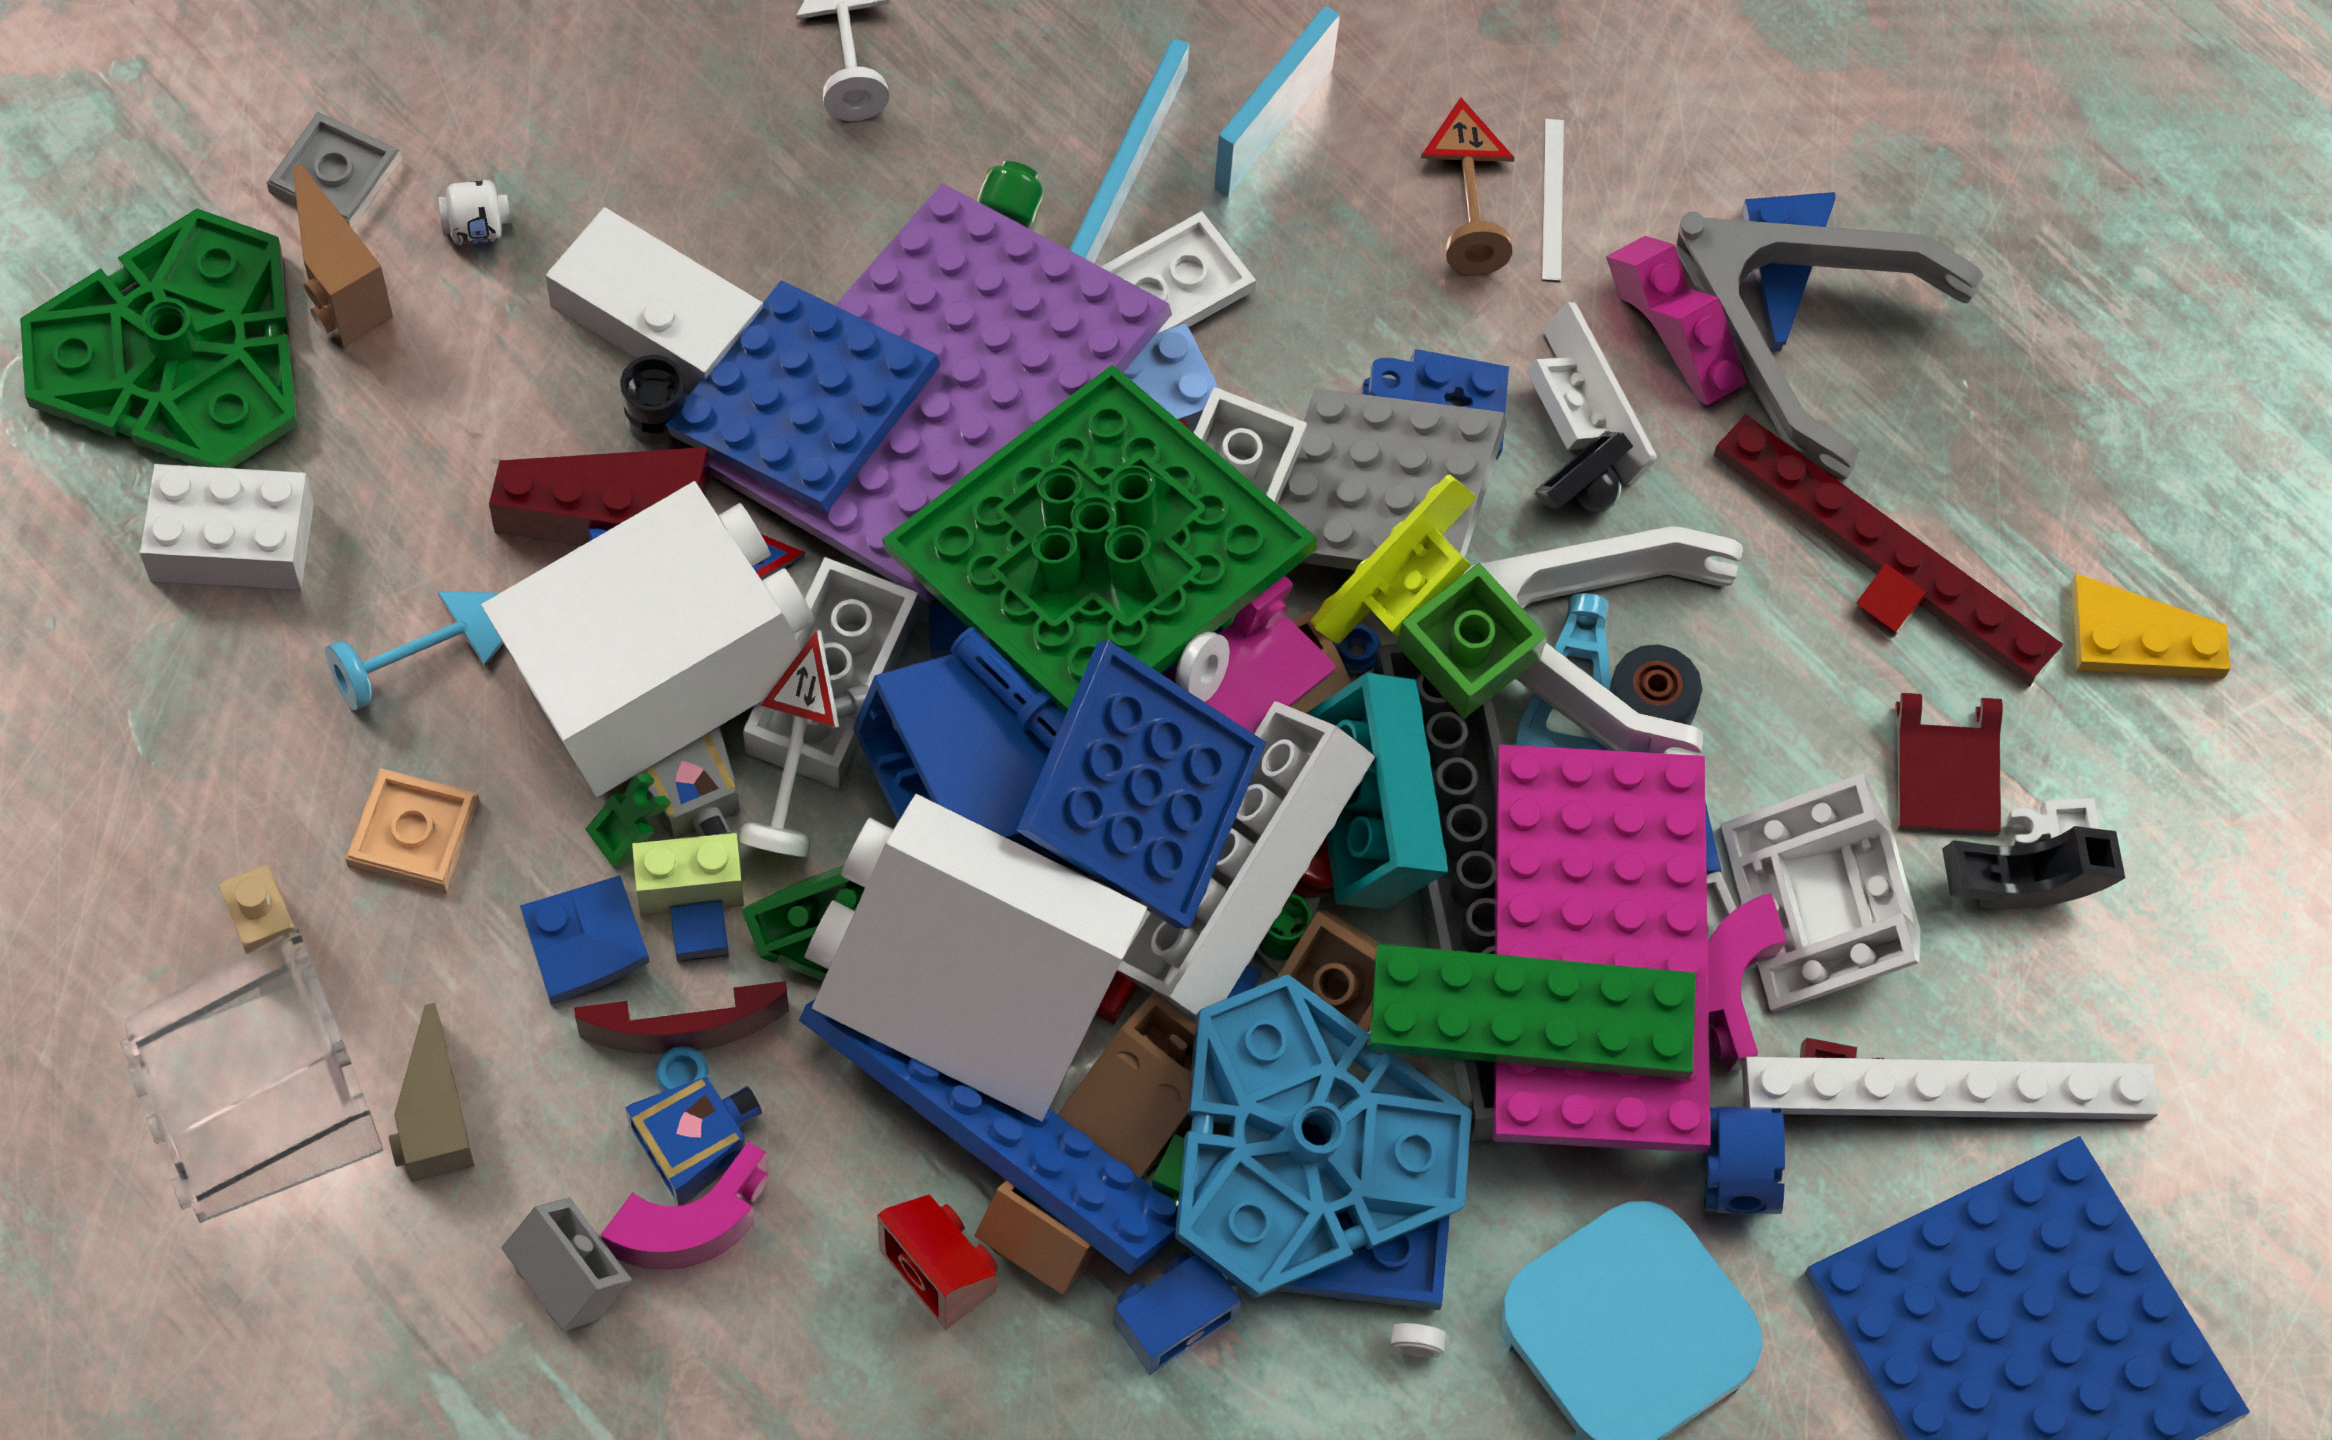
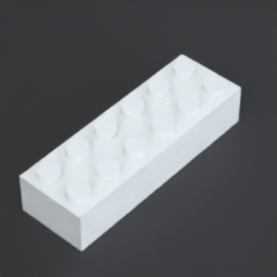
M1274 701L1254 733L1267 743L1190 929H1177L1146 910L1117 969L1119 973L1149 994L1155 991L1174 1007L1195 1018L1200 1009L1227 999L1375 758L1372 753L1337 726Z

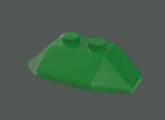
M842 865L803 879L743 907L741 911L760 958L773 963L778 962L794 971L824 981L829 969L804 958L807 948L830 903L834 900L855 911L865 887L842 877L841 873L844 867Z

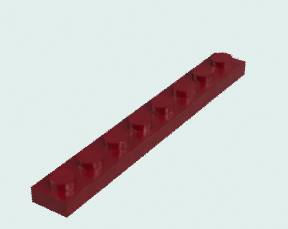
M1747 414L1716 445L1715 457L1874 573L1878 574L1886 563L1928 594L1920 603L1922 608L2029 686L2036 681L2059 654L2063 643Z

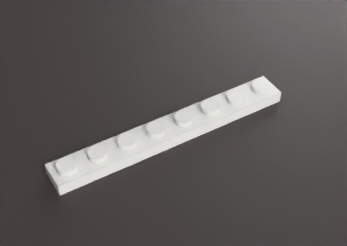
M1746 1057L1741 1062L1744 1107H1781V1113L2128 1120H2152L2159 1114L2154 1064Z

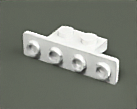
M1566 302L1543 330L1557 358L1536 359L1526 372L1567 450L1584 449L1605 431L1625 434L1633 447L1614 462L1613 465L1624 485L1635 484L1656 461L1657 455L1575 302Z

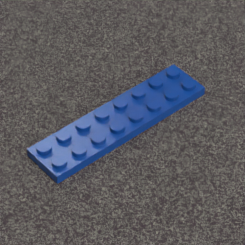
M815 999L805 1005L799 1019L801 1023L1126 1273L1131 1274L1176 1239L1178 1208H1176L1174 1201L1146 1183L1128 1165L1116 1160L1095 1144L1087 1134L1075 1129L1054 1113L1050 1107L1041 1122L812 1009Z

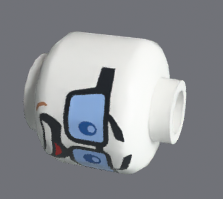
M490 180L454 183L447 188L446 196L439 197L443 235L451 234L453 241L458 245L497 241L502 234V224L511 223L508 195H498L495 184Z

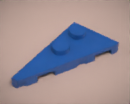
M1835 192L1745 199L1742 208L1744 221L1826 227L1836 196ZM1770 263L1755 269L1772 352L1781 351L1783 345H1786L1812 266Z

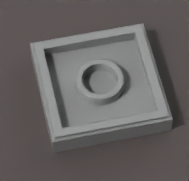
M317 112L266 184L270 193L297 205L293 168L302 164L353 229L402 160L400 150Z

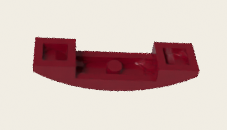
M786 981L733 987L735 1007L636 1020H631L627 1001L574 1007L579 1037L611 1049L643 1054H664L672 1048L681 1046L701 1051L726 1045L765 1028L789 1011Z

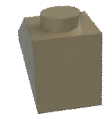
M435 1003L424 1006L394 1114L398 1133L389 1135L395 1166L406 1165L411 1182L475 1166L443 1028Z

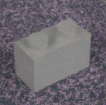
M570 1197L535 1206L501 1247L502 1251L514 1265L517 1274L525 1280L545 1307L549 1317L557 1323L562 1331L598 1321L632 1281L631 1277Z

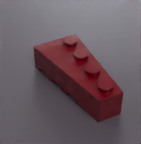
M707 447L499 460L489 501L494 532L583 546L587 541L588 529H604L609 531L693 481L697 483L706 497L710 480Z

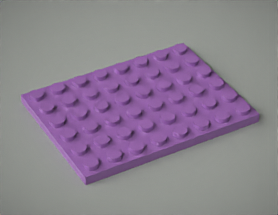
M942 183L835 305L936 353L940 367L827 513H824L708 455L710 475L894 583L918 592V597L930 603L935 596L885 552L882 539L1113 364L1124 373L1172 316L1170 305L1157 296Z

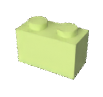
M737 833L632 843L640 916L671 913L670 906L722 900L723 907L744 905Z

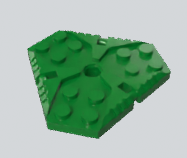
M196 208L119 256L118 261L121 269L107 276L100 268L20 318L25 398L29 407L65 420L70 419L76 424L86 425L90 429L103 431L105 434L113 437H118L122 434L130 436L135 445L151 448L152 451L160 454L165 453L171 458H179L185 463L198 467L233 468L298 426L291 347L288 334H284V330L289 325L282 249L279 237ZM133 285L135 290L125 296L121 293V291ZM264 336V337H258V338H250V339H248V337ZM136 409L143 411L139 419L133 417Z

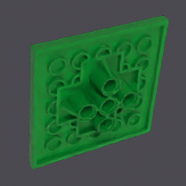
M1113 364L882 539L886 553L969 628L975 627L979 634L1010 662L1039 692L1044 691L1065 716L1097 642L1109 640L1161 674L1180 658L1184 648L1193 638L1205 632H1214L1317 550V539L1311 532Z

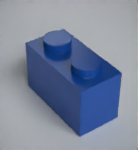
M1188 1253L1179 1255L1162 1269L1161 1273L1163 1276L1147 1286L1143 1282L1136 1283L1117 1298L1118 1305L1114 1307L1113 1324L1149 1375L1239 1316L1241 1299L1223 1274L1197 1254L1192 1257Z

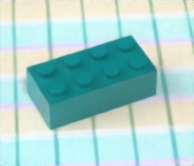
M1365 673L1311 709L1307 714L1337 726L1375 756L1362 782L1356 787L1338 816L1336 824L1327 834L1326 841L1336 904L1387 910L1447 874V855L1443 843L1438 813L1439 808L1435 795L1417 681L1414 679Z

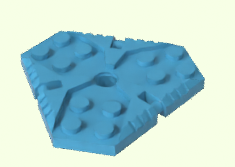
M1289 974L1200 1009L1196 1015L1193 1061L1187 1115L1192 1117L1193 1120L1192 1130L1187 1132L1184 1139V1156L1182 1160L1175 1238L1255 1298L1347 1260L1353 1255L1352 1251L1365 1246L1367 1250H1370L1399 1236L1457 1213L1465 1207L1472 1110L1397 1054L1385 1052L1381 1055L1376 1051H1369V1046L1366 1042L1370 1038V1034ZM1352 1061L1369 1072L1363 1083L1346 1071ZM1214 1122L1229 1123V1136L1214 1135ZM1310 1123L1317 1126L1325 1136V1145L1317 1146L1308 1142L1302 1134V1124ZM1347 1211L1354 1227L1343 1231L1336 1215Z

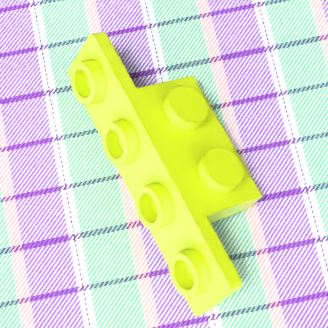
M1446 475L1440 483L1434 485L1427 492L1424 500L1407 518L1392 529L1390 536L1374 553L1358 565L1355 573L1341 588L1323 602L1320 610L1311 618V625L1338 644L1372 610L1387 628L1399 637L1401 624L1405 619L1461 577L1471 566L1469 561L1443 534L1476 500L1473 492L1452 475Z

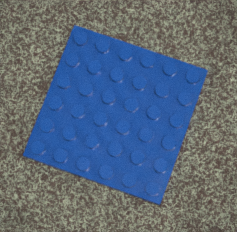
M2081 1136L1808 1266L1805 1271L1806 1277L1901 1440H2201L2245 1418L2250 1412Z

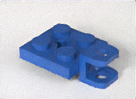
M1414 349L1410 361L1395 358H1379L1374 360L1370 369V377L1364 380L1361 394L1451 406H1453L1452 403L1446 402L1445 398L1455 396L1466 403L1467 406L1464 407L1506 413L1509 366ZM1384 375H1392V376H1394L1396 379L1386 378V377H1382V376H1384ZM1504 435L1499 447L1496 460H1498L1499 456L1503 451Z

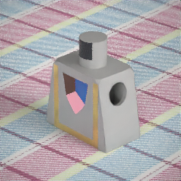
M719 726L636 774H650L655 780L647 790L648 801L652 797L664 795L670 800L671 804L667 809L655 816L672 838L679 839L695 831L699 837L731 833L725 819L735 815L740 810L739 799Z

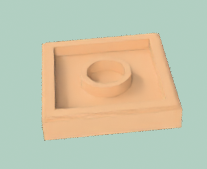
M379 768L345 858L347 866L447 891L480 801L478 793Z

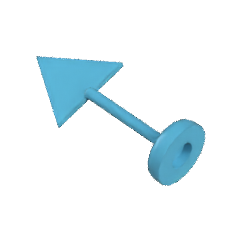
M438 591V596L456 623L364 662L361 661L354 648L345 641H338L326 646L327 664L333 680L347 705L355 711L370 704L372 700V687L368 673L462 633L485 667L503 642L481 604L499 593Z

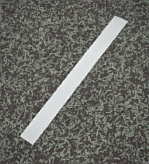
M1545 119L1542 280L1561 281L1564 120Z

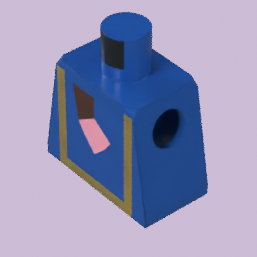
M707 1078L697 1079L625 1107L630 1129L677 1206L689 1202L727 1171L745 1146V1139L739 1127L762 1114V1109L748 1086L721 1100Z

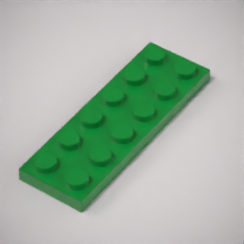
M1377 944L1369 1051L1690 1080L1693 1073L1696 973Z

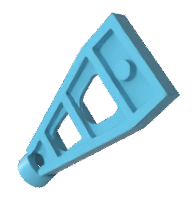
M1574 594L1569 598L1567 621L1554 649L1566 658L1574 656L1591 659L1593 662V679L1609 690L1611 675L1605 632L1609 603L1603 597L1595 594ZM1533 693L1518 726L1515 745L1608 750L1591 736L1585 738L1549 731L1546 721L1553 707Z

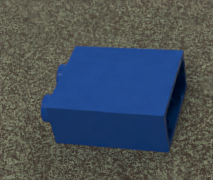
M950 654L874 675L853 726V731L898 822L915 794H918L1058 864L1067 862L1016 831L1048 758L1050 749L1031 731L1024 732L1018 726L1016 721L1017 713L989 688L956 654Z

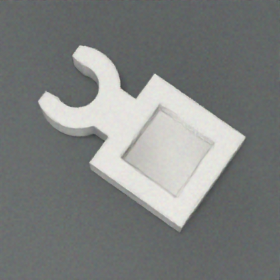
M2094 798L2044 801L2040 808L2041 815L2028 808H2017L2012 810L2007 818V825H2023L2029 831V834L2015 835L2011 846L2045 841L2068 831L2073 826L2100 829Z

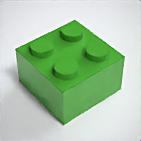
M1479 562L1402 622L1397 646L1460 716L1465 719L1541 659L1547 635Z

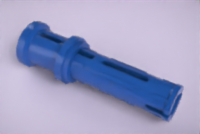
M975 627L965 630L952 644L951 652L965 662L989 688L1017 713L1016 721L1018 726L1024 732L1031 731L1050 749V753L1065 715L1053 703L1052 698L1047 693L1037 691L1010 662L979 634Z

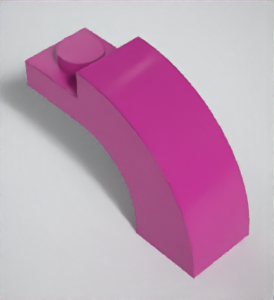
M1772 893L1754 898L1735 909L1722 921L1708 941L1709 1024L1714 1026L1710 1030V1038L1715 1055L1719 1059L1724 1058L1728 1073L1741 1070V1062L1746 1057H1757L1758 1055L1741 998L1743 973L1749 966L1760 960L1776 957L1787 942Z
M748 1141L714 1188L702 1198L689 1204L680 1206L657 1205L646 1201L632 1192L601 1233V1239L617 1260L642 1268H686L717 1257L738 1243L755 1225L753 1206L748 1204L746 1200L754 1202L763 1192L769 1181L770 1175L767 1173L766 1152Z

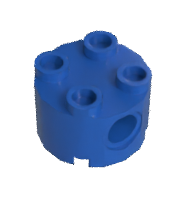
M1716 1106V1108H1710L1711 1145L1707 1153L1703 1152V1162L1707 1164V1180L1705 1179L1704 1188L1705 1211H1716L1717 1213L1782 1214L1785 1183L1778 1182L1782 1181V1170H1785V1135L1781 1107Z

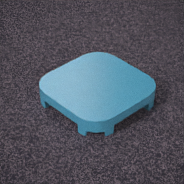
M1629 1201L1610 1209L1527 1264L1511 1280L1501 1306V1335L1509 1351L1513 1348L1516 1349L1575 1429V1440H1663L1731 1392L1736 1394L1751 1377L1763 1348L1761 1326L1753 1310L1689 1226L1671 1209L1651 1201Z

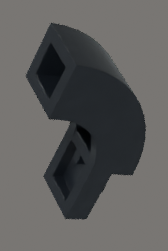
M2073 826L2068 831L2054 838L2027 845L1997 846L1953 840L1942 848L1950 896L1980 899L1981 909H2024L2059 904L2097 893L2125 879L2117 832L2112 830Z

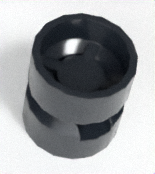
M659 355L642 356L632 361L623 370L620 379L626 427L632 436L643 443L652 445L666 444L676 439L670 435L666 423L676 417L684 407L686 400L684 375L678 364L668 357Z

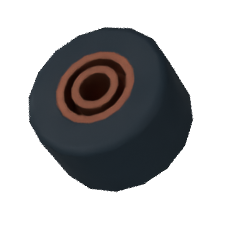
M1659 644L1640 646L1626 653L1615 667L1609 689L1611 693L1639 714L1691 725L1703 690L1700 673L1691 659L1675 648Z

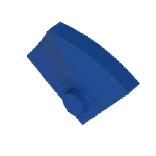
M620 875L520 905L524 923L551 1005L607 985L650 962Z

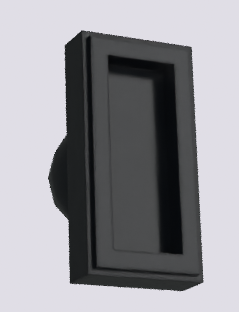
M1605 431L1535 489L1536 492L1534 494L1544 507L1559 509L1575 496L1577 502L1585 510L1594 513L1604 512L1616 504L1621 494L1622 484L1618 474L1610 466L1629 451L1633 445L1624 433Z

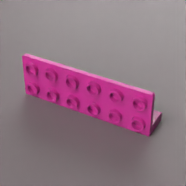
M1283 576L1236 613L1232 624L1219 633L1228 641L1230 650L1229 662L1219 688L1205 703L1253 734L1258 729L1274 701L1291 707L1330 677L1336 669V664L1285 615L1288 607L1284 603L1293 585L1286 576ZM1177 665L1163 675L1176 683Z

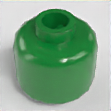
M1006 160L1003 161L1002 166H994L988 169L976 201L1029 229L1034 223L1045 189L1037 179L1039 175L1037 171L1019 162Z

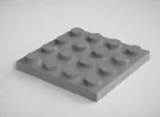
M1315 388L1304 419L1307 426L1301 450L1278 502L1282 509L1317 539V550L1301 563L1356 570L1358 565L1363 560L1369 558L1390 536L1392 529L1398 523L1404 521L1424 500L1427 492L1449 474L1470 489L1476 496V500L1443 534L1465 557L1507 425L1505 413Z

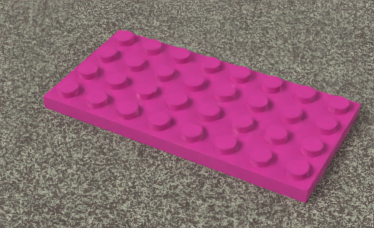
M1499 744L1496 761L1495 954L1695 972L1696 982L1693 1073L1690 1080L1494 1062L1493 1141L1707 1153L1711 1141L1705 756Z

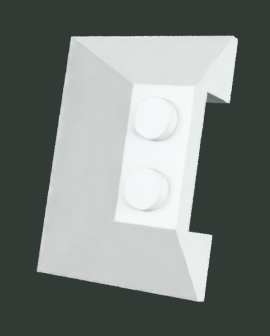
M1864 773L1720 824L1741 904L1743 905L1754 898L1772 893L1787 940L1776 957L1760 960L1758 964L1771 1012L1775 1013L1919 963L1921 929L1896 841Z

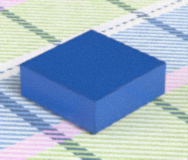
M722 900L670 906L677 961L729 954Z

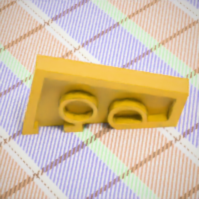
M2077 573L2072 580L2077 670L2225 678L2230 671V657L2226 624Z

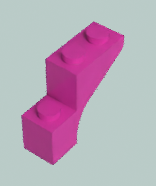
M1643 236L1606 256L1619 298L1637 307L1650 320L1695 397L1701 403L1709 405L1747 384L1720 298L1688 287L1674 244Z

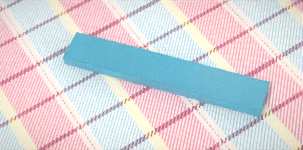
M1176 38L1170 41L1069 249L1092 263H1095L1188 71L1190 43Z

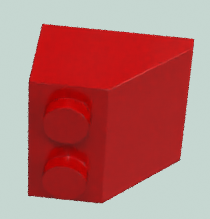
M928 1194L885 1208L877 1214L879 1250L945 1331L996 1293L997 1275L995 1272L998 1270V1266L994 1258L983 1245L972 1246L962 1234V1231L965 1230L963 1222L948 1204L940 1207L933 1197Z

